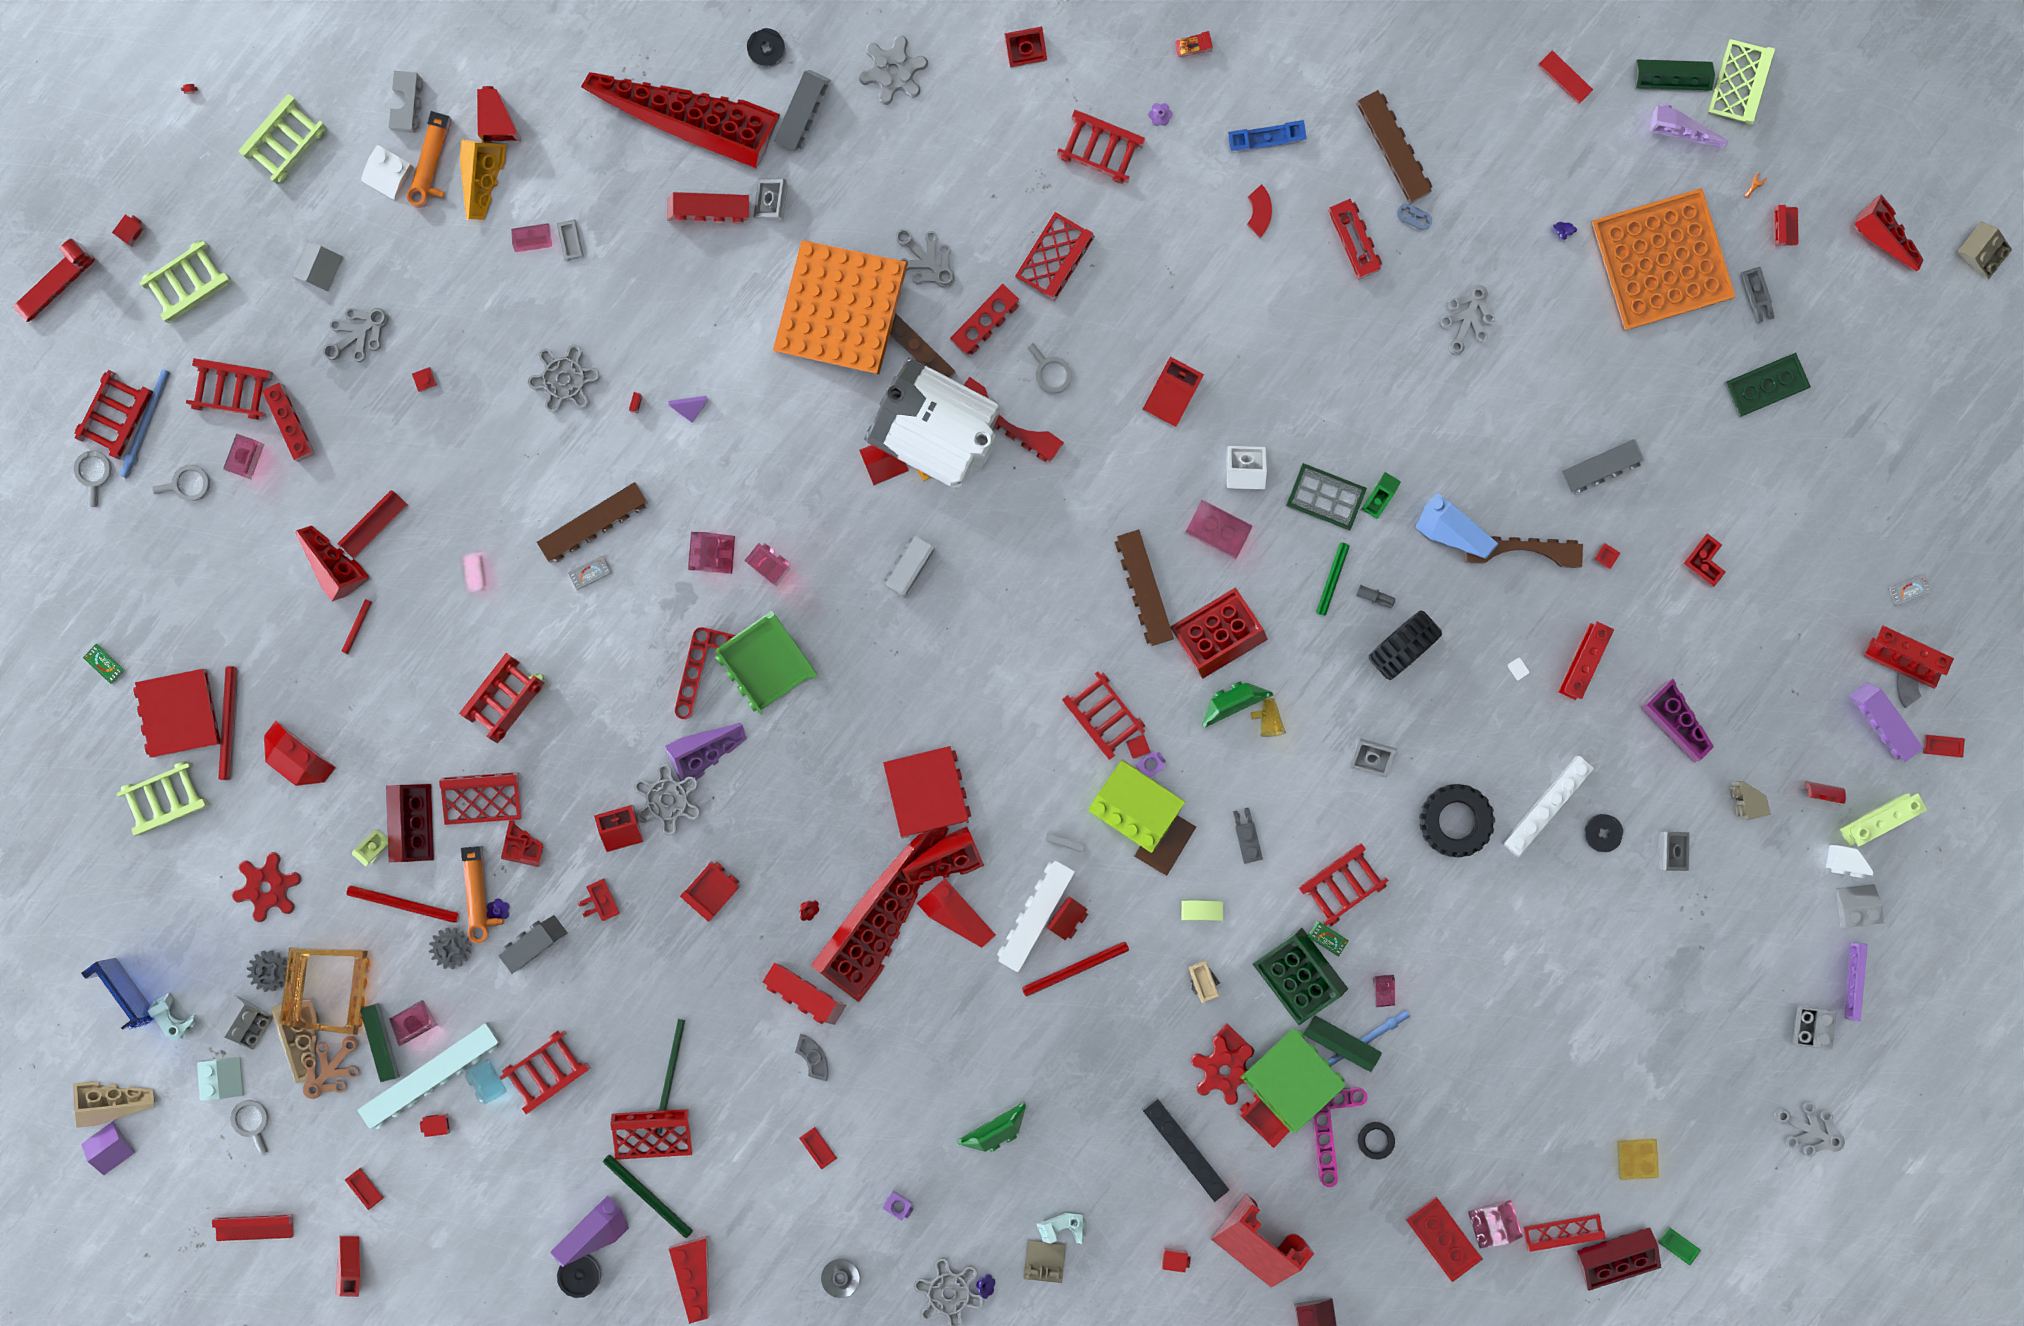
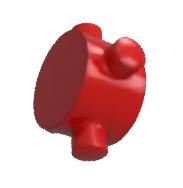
M185 84L181 87V91H184V94H192L198 90L194 84Z

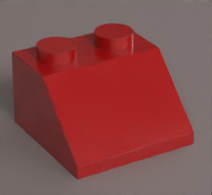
M1068 896L1047 925V929L1065 941L1067 938L1072 939L1077 932V929H1075L1076 925L1079 922L1083 923L1089 915L1086 913L1088 909Z

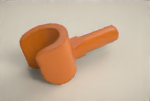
M1758 173L1753 178L1751 188L1744 195L1747 199L1757 187L1762 186L1766 182L1767 178L1762 182L1758 180V176L1761 173Z

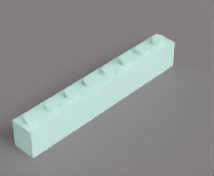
M487 1022L357 1111L369 1129L374 1127L379 1129L386 1124L385 1119L390 1116L395 1118L402 1113L401 1109L407 1105L410 1108L419 1102L417 1098L422 1094L424 1097L435 1091L433 1089L434 1086L437 1084L442 1086L450 1081L449 1076L453 1073L459 1075L465 1071V1065L470 1062L475 1064L482 1059L481 1054L486 1051L490 1054L498 1048L497 1044L501 1041Z

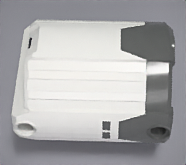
M908 357L899 374L894 376L879 404L880 408L864 438L867 443L953 488L960 487L971 469L982 470L987 462L995 440V434L992 429L1001 410L998 403Z

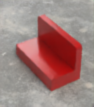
M1777 205L1774 208L1775 246L1798 245V208Z

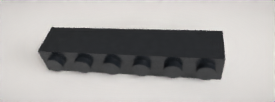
M1157 1097L1142 1108L1145 1115L1214 1202L1230 1191Z

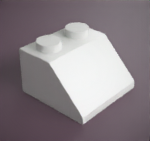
M376 145L367 160L361 181L395 200L414 167L381 146Z
M1227 446V488L1265 489L1267 474L1266 447Z

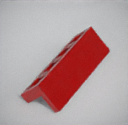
M390 490L337 545L355 559L408 504L395 491Z
M293 1214L220 1217L212 1220V1228L216 1229V1241L281 1239L294 1236Z

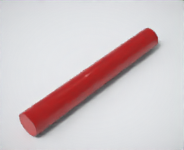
M364 600L341 650L342 652L349 654L372 604L371 601Z

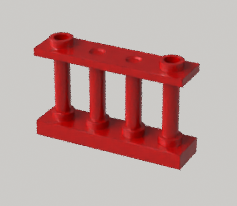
M1074 109L1071 120L1074 121L1075 126L1065 150L1058 148L1057 155L1060 156L1059 159L1069 163L1074 161L1113 177L1112 180L1117 183H1128L1130 177L1125 175L1135 149L1143 147L1145 137ZM1086 125L1091 127L1093 132L1083 157L1072 154L1082 127ZM1105 133L1110 135V141L1101 163L1097 164L1090 161V157L1099 135ZM1123 140L1127 142L1128 147L1117 172L1107 168L1117 142Z
M193 358L192 366L198 368L199 375L194 401L186 400V404L191 405V409L202 411L203 408L246 414L248 415L247 418L259 420V417L265 418L266 414L259 412L262 387L266 379L272 380L273 372ZM209 370L217 371L216 374L218 375L213 404L202 402L206 375L209 373ZM228 373L235 374L237 378L232 407L221 405L225 377L228 376ZM247 376L254 377V381H256L251 410L240 408L244 379H247Z
M108 369L107 373L105 372L100 379L101 385L82 423L78 424L74 434L76 435L74 438L83 441L84 437L95 441L109 448V455L120 460L149 403L153 391L143 386L139 390L134 389L114 379L116 373ZM110 385L133 396L135 399L133 406L128 407L105 396ZM101 403L125 413L127 417L125 423L119 424L98 414L97 411ZM95 420L116 430L119 434L116 441H110L89 431L88 429L92 421Z
M1596 621L1595 625L1589 623L1558 693L1573 700L1577 698L1582 700L1614 632L1613 628Z
M1882 625L1877 638L1870 640L1864 654L1865 657L1933 689L1937 687L1941 675L1946 676L1954 660L1953 657Z
M508 653L504 654L459 713L472 723L478 720L490 730L486 737L497 744L505 737L510 727L545 684L533 675L530 679L516 667L520 662ZM511 674L526 685L519 694L505 684V681ZM499 689L514 700L508 709H505L493 699V696ZM487 704L502 715L495 725L481 714Z
M1097 671L1095 673L1098 678L1075 697L1072 696L1070 698L1067 695L1062 701L1108 760L1115 756L1113 752L1118 745L1137 730L1143 734L1145 732L1143 728L1146 725L1139 717L1135 719L1109 686L1108 682L1110 680L1105 673L1102 672L1100 674ZM1101 685H1104L1110 694L1090 710L1082 713L1078 708L1079 703ZM1115 700L1122 709L1099 727L1096 726L1094 728L1090 724L1091 718ZM1127 715L1134 724L1111 742L1105 743L1101 738L1104 735L1103 733Z
M1362 843L1356 845L1298 887L1302 894L1307 893L1313 897L1327 917L1323 921L1326 926L1328 924L1333 926L1340 921L1339 916L1374 891L1380 892L1387 887L1385 883L1389 880L1386 877L1380 880L1363 857V852L1366 848ZM1352 859L1358 861L1374 884L1366 891H1364L1348 869L1349 865L1347 863ZM1337 870L1339 873H1343L1358 894V897L1350 903L1332 879V874ZM1323 882L1328 885L1343 908L1336 913L1331 911L1317 891L1316 885Z
M556 1031L549 1036L550 1041L514 1067L510 1064L502 1070L503 1075L500 1076V1079L502 1080L508 1076L525 1100L526 1106L522 1108L525 1114L531 1112L591 1069L587 1062L583 1065L581 1062L578 1063L561 1039L567 1034L565 1031L561 1033ZM553 1043L558 1046L572 1066L571 1070L573 1072L568 1076L560 1071L546 1051V1048ZM538 1054H540L557 1078L555 1079L557 1083L552 1087L545 1083L530 1062ZM522 1065H524L541 1089V1095L537 1098L529 1094L514 1072Z

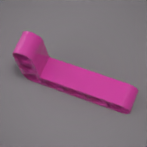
M1360 1087L1343 1088L1338 1093L1343 1094V1102L1337 1104L1334 1102L1333 1097L1312 1117L1319 1179L1326 1187H1333L1338 1181L1330 1109L1365 1104L1367 1093ZM1357 1091L1363 1094V1098L1360 1101L1353 1100V1095ZM1320 1115L1327 1117V1121L1323 1125L1317 1124V1118ZM1323 1134L1329 1136V1141L1326 1144L1319 1142V1138ZM1330 1154L1331 1161L1323 1163L1321 1161L1322 1155ZM1326 1173H1332L1334 1176L1333 1180L1329 1183L1323 1179Z

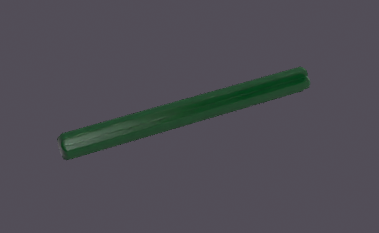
M611 1155L605 1157L603 1163L684 1238H688L691 1235L692 1229L615 1160L614 1157Z

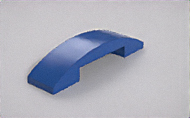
M1304 120L1271 127L1228 132L1231 151L1267 148L1307 139Z

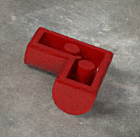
M1707 533L1683 564L1713 587L1726 573V571L1711 560L1722 544Z

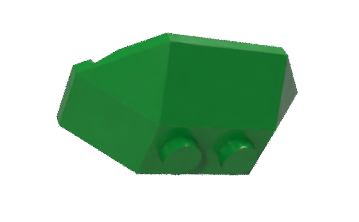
M1241 681L1231 685L1232 690L1227 692L1220 690L1213 694L1215 698H1212L1209 702L1202 727L1205 728L1273 696V693L1249 683L1242 684Z
M1025 1102L1020 1103L957 1139L958 1144L983 1152L988 1150L993 1152L1000 1148L999 1144L1005 1140L1007 1143L1017 1138L1016 1134L1019 1133L1026 1108Z

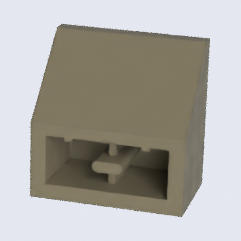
M1981 221L1958 252L1966 263L1989 279L1997 271L2005 258L2008 257L2012 248L1998 228Z
M1744 781L1732 782L1733 786L1730 787L1733 798H1736L1737 802L1735 811L1741 820L1771 815L1766 795Z

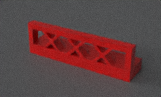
M1600 1214L1523 1227L1526 1246L1529 1252L1606 1239L1605 1231L1602 1230ZM1596 1219L1597 1230L1589 1231L1584 1227L1588 1220ZM1570 1223H1576L1580 1226L1574 1234H1570L1565 1230ZM1556 1226L1561 1229L1557 1237H1551L1546 1234L1550 1227ZM1537 1229L1542 1233L1538 1240L1530 1241L1529 1230Z

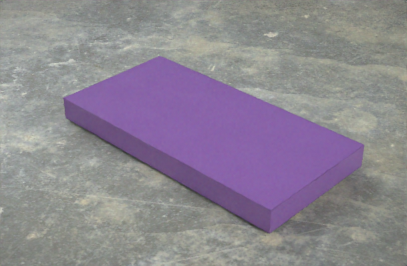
M1859 942L1851 943L1845 1018L1853 1021H1861L1868 944Z

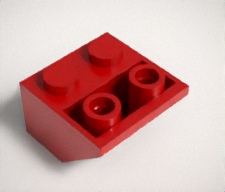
M634 805L594 815L606 852L644 842Z

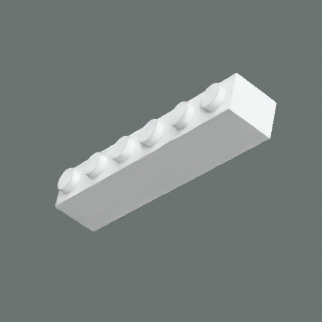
M1576 756L1505 838L1502 844L1513 854L1520 856L1594 768L1582 757Z
M1056 860L1053 863H1048L1044 870L1047 873L1044 880L1039 879L1035 886L1037 890L1035 896L1030 895L1025 904L1028 907L1026 912L1020 913L1016 920L1018 926L1015 930H1010L1006 938L1009 942L1006 947L1001 946L997 954L1000 957L998 959L1000 963L1016 972H1019L1075 873V871Z

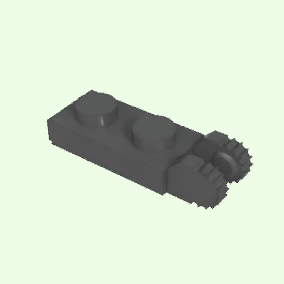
M1761 267L1741 272L1757 322H1763L1760 307L1764 305L1769 319H1774L1771 305L1772 300Z
M1245 808L1244 811L1248 823L1243 825L1240 823L1238 811H1233L1236 823L1235 829L1244 864L1263 860L1255 824L1252 822L1249 808Z

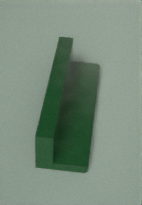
M1637 59L1636 88L1713 90L1715 79L1713 62Z
M376 1003L359 1008L380 1083L400 1077L380 1004Z
M1318 1016L1313 1017L1310 1025L1303 1033L1304 1036L1372 1073L1382 1055L1381 1051Z

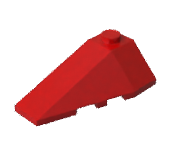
M312 525L296 530L295 534L321 588L331 601L348 596L369 579V576L356 560H350L346 557L341 548L336 549L329 543V539Z

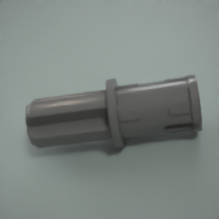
M1360 585L1356 595L1372 601V604L1378 603L1392 608L1395 603L1394 597L1381 593L1378 589L1376 591Z

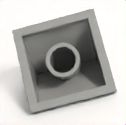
M786 179L758 180L754 218L783 222L788 188Z
M307 241L292 277L328 291L343 256Z
M1357 738L1350 767L1387 777L1397 748Z
M1659 831L1658 870L1689 871L1690 832Z

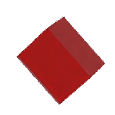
M1042 26L1004 33L1010 67L1047 60Z
M873 445L859 450L873 485L909 471L905 462Z

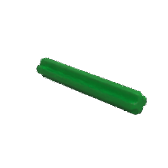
M1341 542L1339 544L1316 613L1325 616L1327 614L1350 545Z

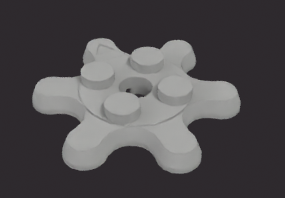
M897 36L894 39L893 47L889 50H882L876 43H870L866 47V53L873 59V66L869 70L860 72L858 76L859 81L864 85L877 83L881 88L879 101L883 105L890 104L894 93L898 90L905 91L908 96L913 98L917 97L921 91L919 85L914 82L913 75L918 70H924L928 65V60L924 56L909 57L906 54L908 41L904 36ZM892 64L899 68L895 75L888 73V67Z
M578 345L569 346L566 355L561 358L555 357L552 351L547 348L539 352V359L544 363L545 369L540 375L530 376L528 385L532 389L543 388L547 390L548 399L545 402V407L550 412L557 411L561 401L564 399H570L576 407L584 408L588 403V399L582 392V386L586 382L596 381L599 377V372L596 368H582L579 365L578 360L582 351ZM563 373L569 376V380L565 384H561L558 379Z
M661 764L657 770L658 779L655 783L638 780L634 785L635 791L646 798L645 807L638 810L636 816L642 823L654 817L660 819L663 833L670 836L676 831L675 822L679 816H685L691 820L699 816L698 807L690 804L687 799L689 792L697 787V781L694 777H687L681 782L675 781L672 778L671 767L668 764ZM665 794L672 796V803L670 805L663 802Z
M940 1258L935 1263L937 1272L935 1279L928 1281L920 1278L914 1283L916 1292L925 1294L929 1299L928 1305L921 1311V1317L925 1321H931L936 1315L944 1314L948 1318L949 1326H962V1310L966 1307L980 1309L984 1304V1300L980 1295H975L969 1290V1285L976 1278L977 1271L969 1266L961 1273L954 1274L949 1268L948 1261ZM947 1288L954 1290L955 1294L951 1299H947L943 1295L944 1290Z

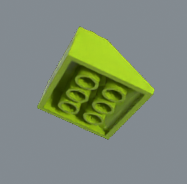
M1122 759L1087 811L1152 853L1159 846L1186 801Z

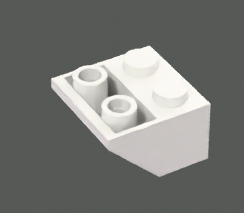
M1830 845L1826 868L1832 869L1831 873L1847 875L1848 872H1851L1850 876L1865 879L1867 875L1873 876L1872 869L1858 849Z

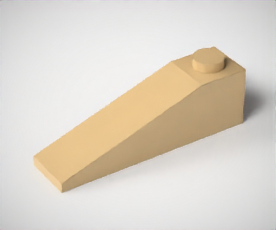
M287 1001L270 1007L295 1083L308 1080L304 1060L307 1057L315 1059V1030L317 1024L312 1001ZM307 1060L306 1064L308 1066H312L314 1062L312 1060Z
M99 1082L73 1084L76 1128L97 1126L154 1107L152 1089L137 1087L126 1089L119 1088L115 1084L110 1086L100 1085Z

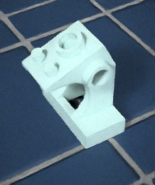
M168 993L153 1001L148 1009V1013L151 1017L154 1016L164 1035L176 1042L179 1037L183 1039L189 1032L188 1026L190 1028L196 1023L193 1021L195 1014L184 1020L175 1019L170 1013L173 997Z
M1064 1213L1049 1220L1036 1223L1043 1242H1056L1057 1234L1065 1228H1069L1072 1231L1076 1243L1082 1244V1239L1086 1238V1235L1082 1234L1086 1227V1221L1081 1214Z

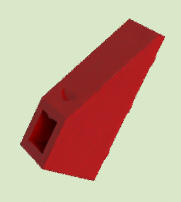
M339 1236L335 1294L342 1297H359V1236Z

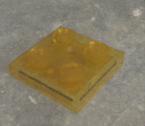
M1656 1138L1617 1141L1620 1180L1659 1178Z

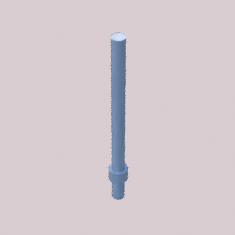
M162 369L128 454H125L123 459L125 462L120 472L122 477L127 478L132 464H135L137 459L135 456L168 377L169 371Z
M1405 1010L1396 1017L1387 1019L1385 1024L1359 1040L1368 1044L1388 1030L1397 1028L1398 1024L1409 1018L1410 1015ZM1336 1054L1327 1061L1333 1066L1344 1059V1057Z

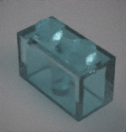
M489 1059L465 1071L467 1074L465 1078L469 1085H473L476 1089L475 1096L480 1103L483 1102L485 1105L507 1092Z

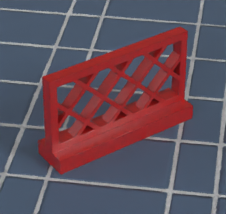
M1054 212L1015 277L1048 296L1051 300L1056 301L1094 240L1093 232ZM1058 218L1063 221L1065 228L1054 231L1053 224ZM1076 229L1081 232L1078 239L1070 240L1068 231ZM1066 232L1068 241L1057 244L1055 234ZM1053 235L1055 245L1044 247V238ZM1069 245L1070 252L1068 255L1060 257L1058 247ZM1056 248L1058 257L1047 260L1045 251ZM1043 251L1045 261L1034 263V254ZM1059 261L1060 268L1058 271L1050 273L1048 263ZM1046 264L1048 274L1037 276L1035 267ZM1033 268L1035 277L1026 279L1021 275L1025 269ZM1049 277L1050 284L1045 290L1039 286L1038 279Z
M518 772L442 777L439 780V786L441 788L444 825L521 819ZM506 786H514L515 794L511 798L502 792ZM488 787H492L498 792L492 800L482 793ZM467 789H473L478 793L473 801L464 795ZM447 790H454L459 795L453 803L446 798ZM499 794L508 801L502 809L493 802ZM479 796H482L489 802L483 810L474 804ZM460 797L469 803L464 811L455 805ZM511 803L516 807L517 815H508L503 810ZM490 804L499 811L494 817H490L484 812ZM471 805L480 812L476 818H470L465 814ZM453 807L461 815L457 819L449 820L448 811Z
M689 1109L613 1113L611 1115L610 1126L613 1135L615 1160L692 1155ZM678 1126H685L686 1131L680 1135L674 1129ZM663 1127L667 1131L661 1136L655 1132L657 1128ZM638 1129L648 1131L643 1137L636 1133ZM617 1130H625L628 1134L622 1138L617 1134ZM670 1133L678 1138L673 1144L665 1139ZM651 1134L659 1139L654 1145L646 1140ZM631 1136L639 1140L634 1146L627 1141ZM682 1141L687 1145L688 1149L680 1150L676 1145ZM663 1142L669 1148L661 1151L657 1146ZM643 1143L650 1149L647 1152H641L637 1148ZM624 1144L631 1150L628 1153H619V1148Z

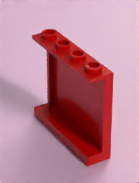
M198 669L135 682L136 687L133 688L135 698H138L139 701L137 712L139 717H142L141 732L146 737L147 743L144 744L149 758L220 745L221 738L207 669Z
M951 746L883 762L902 839L909 837V835L963 822L969 823L968 817L972 816L969 806H965L964 803L967 795L965 787H960L959 780L963 779L960 768L956 769L955 762L958 761L956 750L952 751Z

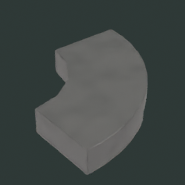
M1899 673L1898 695L1903 706L1906 708L1922 696L1919 691L1918 681Z
M800 1033L795 1053L801 1055L807 1062L809 1077L827 1081L828 1062L822 1048L813 1039Z

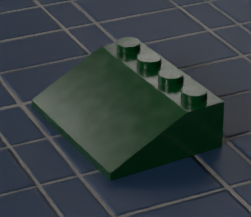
M1303 928L1294 932L1252 964L1298 1025H1301L1342 997L1348 990L1347 986L1313 941L1307 937L1308 935Z

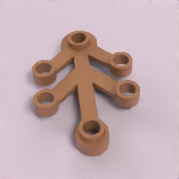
M347 1036L343 1039L341 1050L329 1064L327 1059L328 1044L326 1042H319L317 1044L316 1050L319 1053L321 1074L317 1078H315L314 1072L316 1060L313 1057H307L304 1060L308 1081L303 1086V1093L307 1098L316 1099L322 1092L336 1091L342 1093L345 1091L346 1083L344 1081L338 1080L336 1083L323 1084L327 1078L342 1076L355 1078L358 1075L359 1070L354 1065L348 1068L335 1069L349 1052H354L357 1049L358 1041L355 1037ZM352 1042L354 1046L348 1048L346 1044ZM324 1045L326 1050L320 1051L319 1046ZM312 1060L314 1064L312 1066H308L306 1064V1061ZM355 1069L356 1074L351 1075L349 1070ZM339 1083L344 1085V1088L341 1090L336 1087ZM312 1086L316 1088L314 1093L309 1091V1088Z

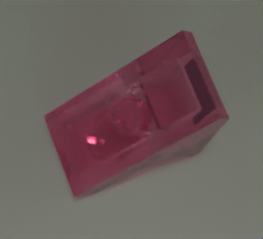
M1394 975L1375 976L1373 978L1376 1007L1395 1006Z

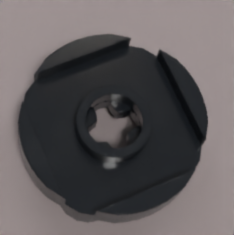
M763 28L751 34L747 41V51L750 59L756 65L774 67L782 60L785 54V44L777 31ZM769 43L771 50L766 53L763 52L761 46Z
M1607 814L1595 815L1584 827L1586 843L1597 852L1613 851L1621 843L1623 827L1620 821L1613 816ZM1601 828L1609 831L1607 838L1599 836Z

